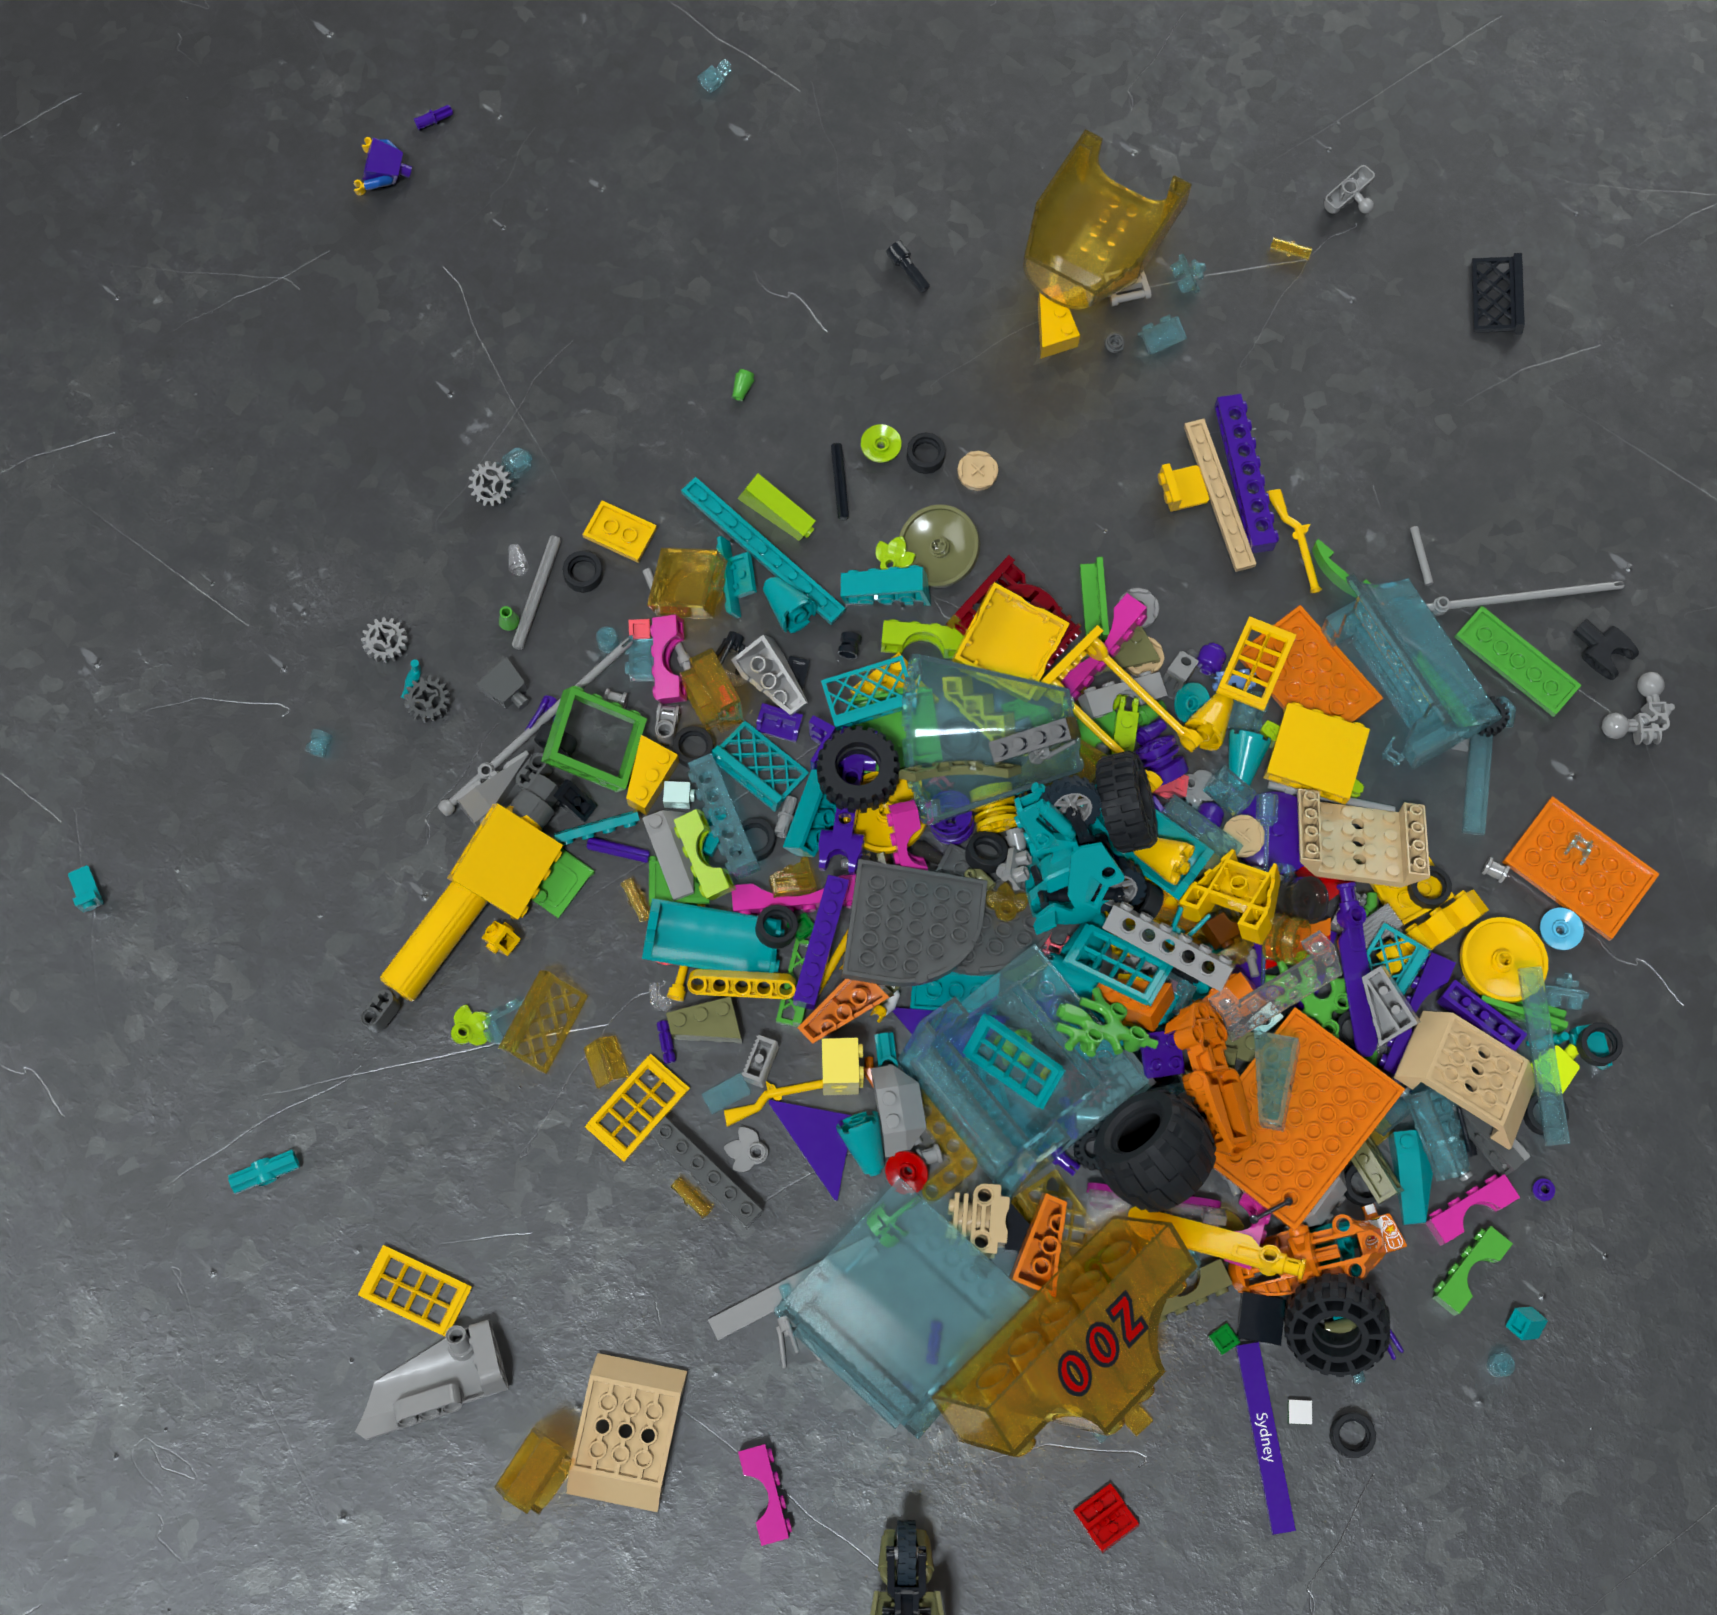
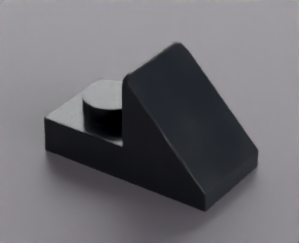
M565 779L553 795L560 802L559 806L582 822H586L597 807L587 795L568 779Z

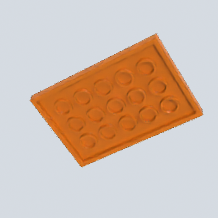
M1301 605L1273 625L1296 634V638L1271 694L1272 698L1283 710L1287 703L1295 702L1303 705L1304 708L1310 710L1318 709L1326 715L1340 716L1344 718V721L1353 723L1383 700L1379 692ZM1261 634L1252 642L1262 646L1266 635ZM1270 637L1266 648L1281 653L1285 642ZM1247 645L1243 648L1241 655L1256 660L1260 650ZM1264 652L1260 663L1275 668L1279 657ZM1239 659L1251 672L1253 664ZM1258 666L1254 677L1268 683L1272 672Z
M1553 796L1502 862L1510 866V869L1563 908L1576 913L1581 921L1608 941L1613 939L1659 876L1658 872Z

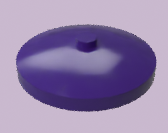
M1265 792L1249 799L1236 816L1249 815L1260 822L1265 832V842L1260 851L1254 856L1241 859L1248 866H1259L1266 872H1269L1275 863L1278 866L1280 875L1285 876L1295 873L1304 866L1300 862L1297 798L1283 792Z

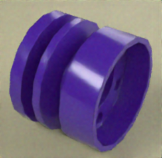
M1174 735L1153 739L1135 751L1139 755L1143 767H1149L1146 769L1147 771L1156 773L1162 779L1163 783L1161 786L1178 779L1189 770L1183 755L1173 756L1180 750L1179 745H1174L1176 743Z
M946 792L936 796L929 804L927 810L928 823L935 839L946 845L950 843L959 845L968 840L973 833L975 822L972 807L964 796L959 793ZM951 819V821H955L956 823H948V820Z

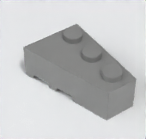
M1385 965L1376 968L1362 977L1379 1046L1384 1045L1421 1022Z

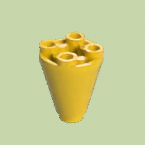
M1157 838L1156 844L1151 848L1133 851L1134 855L1164 880L1177 885L1181 875H1186L1190 869L1191 864L1188 861L1194 853L1195 846L1185 842Z

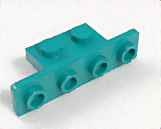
M719 536L717 537L718 544L716 549L720 556L719 569L723 577L722 589L726 598L725 609L728 614L735 618H740L739 598L757 593L752 557L748 552L732 556L730 541Z

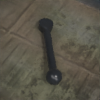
M1286 1197L1284 1202L1257 1216L1251 1215L1249 1218L1250 1222L1257 1224L1259 1219L1286 1205L1291 1206L1293 1199Z

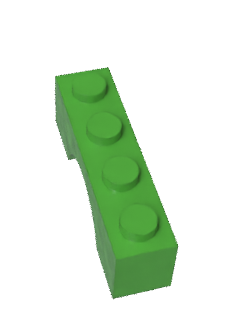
M1492 1226L1485 1229L1481 1228L1475 1234L1474 1239L1476 1241L1472 1246L1468 1245L1460 1254L1463 1257L1458 1264L1455 1262L1447 1271L1449 1274L1448 1278L1445 1281L1441 1280L1434 1288L1436 1293L1432 1298L1453 1316L1460 1314L1473 1297L1467 1282L1470 1268L1478 1261L1499 1262L1513 1244Z

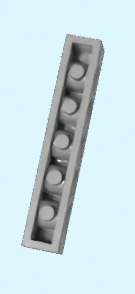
M1117 902L1113 905L1102 927L1103 929L1220 992L1224 989L1236 966L1232 963L1233 960L1222 954L1218 956L1212 953L1213 949L1204 944L1199 946L1192 942L1193 939L1184 933L1179 935L1173 932V928L1168 924L1162 922L1158 924L1153 921L1151 915L1145 912L1140 914L1134 911V907L1126 902ZM1127 918H1131L1135 921L1136 925L1134 929H1130L1127 927ZM1146 929H1152L1155 932L1154 939L1146 937ZM1166 939H1170L1175 943L1174 950L1166 948ZM1185 950H1191L1195 954V959H1186L1184 955ZM1204 962H1213L1215 970L1208 971L1204 966Z

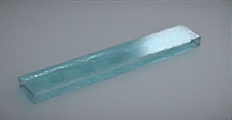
M1481 712V718L1487 723H1494L1495 714ZM1472 726L1470 730L1462 833L1483 836L1486 828L1493 735L1490 737H1486V734L1480 736V731L1477 730L1475 733L1473 731L1475 727Z

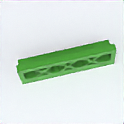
M1096 557L1094 564H1080L1079 567L1084 630L1086 637L1098 625L1104 630L1098 638L1104 642L1109 635L1103 557Z
M797 939L795 940L787 973L791 974L794 978L793 969L800 964L803 966L804 958L802 959L798 954L799 944L808 946L809 940H802L800 942ZM789 983L784 985L785 990L792 987ZM781 999L776 1023L798 1027L804 1020L806 1008L793 1005L791 999H788L789 1003L785 1005L786 999ZM792 1006L795 1010L794 1019L782 1018L783 1010Z
M1479 993L1477 994L1480 999L1503 1016L1556 1033H1561L1568 1026V1022L1565 1021L1567 1012L1565 1010L1530 999L1510 1004L1485 995L1481 996Z

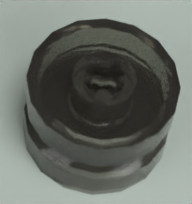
M1313 876L1284 878L1280 881L1275 914L1283 923L1288 925L1314 924L1324 918L1329 907V894L1320 879Z

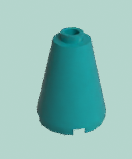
M771 577L765 581L763 592L783 631L795 633L810 623L809 617L816 614V603L779 577Z
M1231 729L1229 731L1228 782L1232 783V788L1244 790L1245 787L1250 786L1272 739L1268 737L1267 741L1263 740L1264 735L1240 730L1239 734H1235V729Z
M1103 913L1100 915L1096 914L1092 921L1086 922L1107 932V930L1102 928L1106 921V916ZM1086 923L1080 924L1062 947L1059 955L1064 958L1066 957ZM1093 936L1087 947L1100 953L1105 945V941ZM1084 951L1078 962L1091 968L1097 957ZM1103 960L1100 961L1099 965L1096 968V971L1099 972V969L1102 967Z
M1050 951L1049 956L1053 958L1046 962L1040 985L1044 986V988H1040L1038 993L1092 998V989L1096 988L1099 982L1066 967L1063 964L1065 958Z
M872 1111L873 1115H867L866 1112L854 1114L842 1120L843 1125L841 1127L839 1124L836 1125L837 1132L862 1172L869 1174V1176H876L885 1167L879 1114L876 1111Z

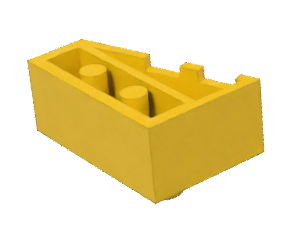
M1059 284L1041 289L1038 298L1040 359L1076 348L1080 339L1079 331Z

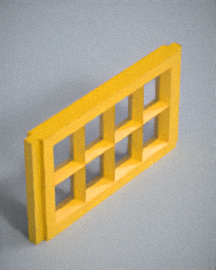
M1249 616L1216 693L1264 711L1296 638V634ZM1251 630L1266 635L1262 646L1247 640ZM1270 637L1285 642L1281 653L1266 648ZM1245 644L1260 650L1256 660L1241 655ZM1264 652L1279 657L1275 668L1260 663ZM1239 659L1253 664L1249 675L1234 670ZM1258 666L1272 672L1268 683L1253 677ZM1232 674L1247 679L1243 690L1228 685ZM1251 681L1266 687L1262 698L1247 692Z
M650 1054L589 1120L585 1128L625 1162L650 1135L651 1130L687 1094L690 1088ZM647 1069L660 1078L651 1090L639 1080ZM663 1082L675 1092L674 1096L667 1103L654 1093ZM634 1083L647 1093L638 1104L625 1094ZM650 1097L663 1107L654 1118L641 1108ZM621 1098L634 1108L625 1119L613 1109L614 1105ZM637 1111L649 1121L648 1125L641 1132L628 1123ZM608 1112L620 1122L619 1126L612 1133L599 1123ZM624 1126L636 1136L628 1147L615 1137Z
M383 1245L358 1296L445 1336L447 1330L454 1326L473 1287ZM391 1258L404 1264L397 1279L383 1274ZM409 1266L422 1272L414 1288L401 1282ZM426 1274L439 1280L432 1296L419 1291ZM381 1278L394 1284L387 1299L373 1294ZM444 1283L457 1289L450 1305L436 1299ZM399 1286L412 1292L404 1308L391 1302ZM416 1294L429 1300L422 1316L409 1311ZM434 1303L447 1309L440 1325L426 1319Z

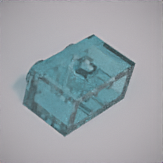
M1225 765L1209 778L1202 790L1233 817L1238 816L1251 804L1257 793Z

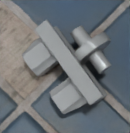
M1015 847L1009 848L1007 861L1000 864L996 869L997 876L1002 881L1009 880L1013 885L1014 891L1019 890L1021 882L1029 880L1030 873L1026 866L1032 864L1031 855L1027 850L1018 853Z

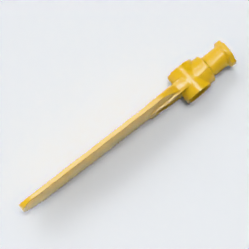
M1136 1206L1128 1212V1220L1132 1227L1150 1239L1256 1267L1266 1276L1287 1273L1295 1275L1301 1280L1303 1278L1306 1259L1298 1260L1287 1257V1254L1281 1253L1274 1245L1259 1247L1256 1241L1249 1235L1162 1212H1148L1146 1209L1140 1210Z

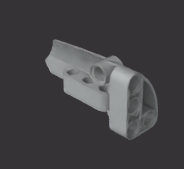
M484 1320L469 1325L466 1328L459 1325L450 1327L445 1334V1339L374 1381L367 1406L355 1433L365 1440L373 1439L456 1412L461 1409L462 1404L509 1390L504 1365L490 1320ZM462 1337L460 1341L455 1342L456 1339Z

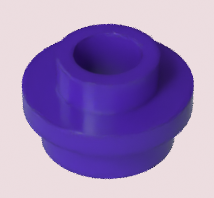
M1539 1179L1533 1184L1532 1192L1536 1199L1549 1201L1555 1195V1186L1548 1179ZM1542 1186L1547 1187V1194L1541 1191Z

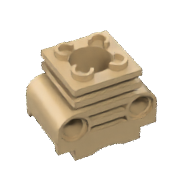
M980 1184L973 1192L971 1203L968 1202L969 1194L964 1193L962 1202H959L960 1193H955L948 1203V1215H952V1220L948 1221L946 1237L950 1238V1244H955L957 1236H959V1244L963 1245L966 1237H968V1250L973 1256L994 1259L995 1254H997V1248H1004L1005 1244H1007L1006 1215L1009 1210L1010 1197L1001 1196V1185ZM985 1194L989 1201H980L978 1195ZM975 1240H983L986 1247L979 1248L976 1246Z

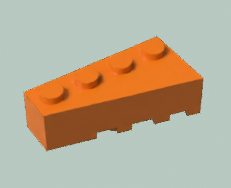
M1042 1193L1009 1277L1016 1282L1052 1297H1055L1058 1263L1067 1208L1066 1201L1047 1193Z

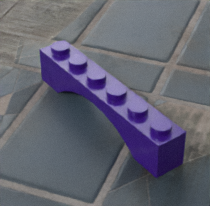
M832 875L827 877L793 998V1005L810 1010H815L831 946L849 889V880Z
M1433 952L1429 954L1421 967L1419 976H1416L1410 985L1413 988L1411 995L1406 996L1408 1003L1415 1013L1429 994L1448 983L1455 967V962ZM1412 1028L1387 1042L1386 1046L1389 1047L1387 1053H1383L1378 1062V1066H1381L1380 1071L1399 1083L1401 1082L1393 1077L1411 1038Z

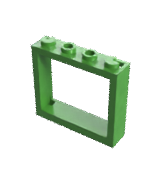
M569 687L563 690L541 762L615 792L625 790L647 718L640 716L641 714L635 710L628 711L623 709L619 703L604 701L600 695H590L584 692V689L581 687ZM574 699L633 724L618 777L557 753Z

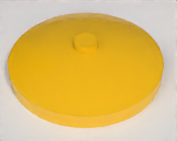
M879 771L864 775L862 785L873 781ZM899 778L894 795L889 796V801L885 805L880 803L879 808L874 811L872 808H867V813H861L858 810L854 833L865 834L864 849L875 853L884 852L890 854L896 852V847L892 846L889 833H893L892 826H888L886 814H889L888 805L901 802L915 801L921 829L910 837L907 848L921 837L928 823L927 810L929 804L926 794L918 782ZM848 817L843 818L845 824L851 821Z
M1496 917L1480 922L1466 935L1460 949V965L1467 982L1481 996L1485 995L1511 1004L1526 1000L1540 989L1548 973V955L1543 942L1530 927L1515 919Z

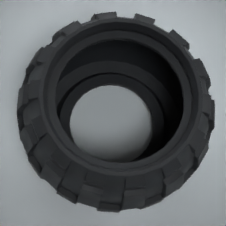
M1160 1089L1140 1093L1119 1105L1102 1124L1094 1143L1093 1153L1096 1155L1095 1161L1098 1164L1097 1168L1103 1180L1119 1198L1140 1210L1146 1209L1148 1212H1159L1183 1203L1201 1188L1214 1167L1216 1161L1215 1151L1217 1148L1207 1122L1195 1107L1178 1095Z

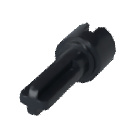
M901 240L893 243L886 250L895 266L902 267L921 293L927 291L930 284L911 261L910 251Z

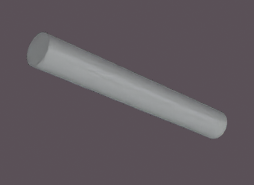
M1414 526L1410 528L1425 586H1430L1433 584V579L1419 528Z

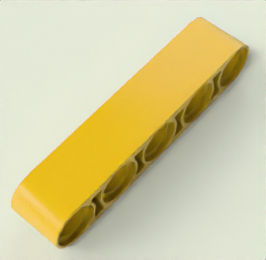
M695 969L689 974L687 986L689 991L696 995L790 999L796 991V980L791 974ZM699 978L704 983L701 985H695L692 982V980ZM720 979L726 984L717 986L714 982ZM738 981H745L748 985L746 987H739L736 983ZM767 982L770 986L763 989L758 984ZM789 983L792 987L785 990L781 988V984Z

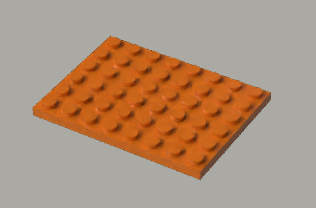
M1295 1007L1240 1076L1250 1118L1253 1145L1234 1157L1215 1151L1216 1161L1213 1169L1266 1210L1284 1202L1286 1197H1291L1293 1199L1291 1206L1286 1205L1271 1214L1296 1231L1400 1098L1405 1088ZM1206 1119L1205 1121L1207 1122L1213 1134V1138L1215 1140L1217 1132L1213 1124L1209 1123L1208 1119ZM1231 1127L1233 1137L1237 1138V1135Z

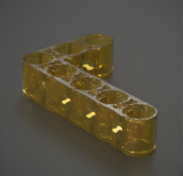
M920 1087L923 1107H928L931 1110V1115L925 1117L927 1127L925 1131L935 1144H938L939 1149L951 1163L923 1185L921 1191L922 1199L926 1203L934 1204L975 1172L977 1159ZM937 1124L945 1128V1132L941 1135L933 1131V1127ZM955 1142L958 1144L959 1150L957 1152H950L947 1149V1144ZM963 1160H970L973 1168L964 1170L961 1167V1162ZM947 1173L953 1174L955 1182L947 1184L944 1182L943 1176ZM929 1187H934L937 1189L938 1195L930 1198L926 1195L925 1190Z

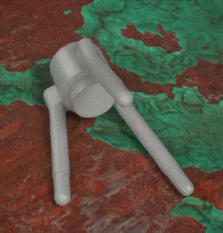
M1072 740L1053 751H1049L1047 747L1028 754L1030 762L1032 764H1041L1045 759H1051L1054 755L1071 747L1076 741Z
M788 1314L777 1319L779 1326L776 1327L779 1337L783 1368L787 1366L783 1334L785 1337H790L795 1353H799L794 1335L798 1333V1330L817 1360H822L816 1347L802 1327L800 1319H796L794 1314Z

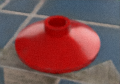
M899 1151L895 1153V1156H891L886 1163V1178L889 1184L898 1192L904 1194L917 1193L924 1188L928 1181V1168L924 1160L914 1152ZM906 1167H909L912 1172H908Z

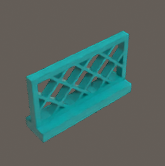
M902 655L821 680L836 731L841 730L843 726L851 727L918 706ZM900 662L902 670L898 677L888 672L891 664ZM877 669L883 673L878 683L867 678L871 670ZM856 675L862 679L858 689L847 684L850 677ZM885 675L896 679L891 690L880 685ZM865 681L876 686L871 696L860 691ZM899 681L908 686L909 693L900 695L894 692ZM837 682L842 687L836 696L828 691L826 684ZM845 687L855 692L851 702L840 698ZM878 688L889 692L886 700L879 701L873 698ZM858 694L869 699L864 707L859 708L853 704ZM838 700L848 705L845 713L835 714L834 706Z
M745 720L720 746L717 745L711 754V760L774 812L781 807V803L809 775L805 768ZM746 729L752 734V739L740 740V733ZM738 744V753H729L725 750L728 745ZM741 744H752L753 753H741ZM756 744H765L768 747V752L756 753ZM754 757V766L746 767L742 764V758ZM757 757H769V766H757ZM772 757H781L784 760V765L772 766ZM773 770H785V779H774ZM788 770H797L801 775L798 779H789ZM758 771H770V779L762 780L758 777ZM774 784H786V791L780 795L774 789Z
M1384 922L1367 950V957L1371 971L1374 970L1373 966L1386 964L1390 975L1389 963L1401 960L1403 970L1400 974L1393 975L1392 978L1398 977L1395 982L1403 995H1405L1432 950ZM1386 929L1394 933L1396 943L1383 944L1382 935ZM1398 936L1404 939V941L1399 942ZM1380 941L1381 946L1375 947L1377 943ZM1409 942L1416 946L1412 955L1403 957L1400 944ZM1397 945L1400 958L1388 960L1385 948ZM1382 949L1384 962L1372 964L1370 956L1372 951ZM1409 958L1408 962L1405 965L1404 959Z

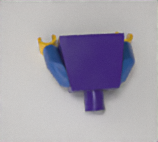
M370 137L364 139L366 145H362V148L368 154L362 178L364 183L360 180H355L353 183L355 187H359L354 189L357 195L365 194L366 190L393 185L398 175L410 177L412 166L401 163L403 152L390 140L376 138L371 140Z

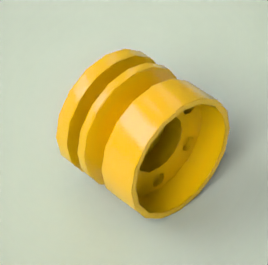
M1007 784L993 785L981 788L970 794L972 811L978 813L974 816V821L977 823V832L999 833L1017 827L1014 819L1017 813L1015 806H1012L1014 799H1016L1013 786Z

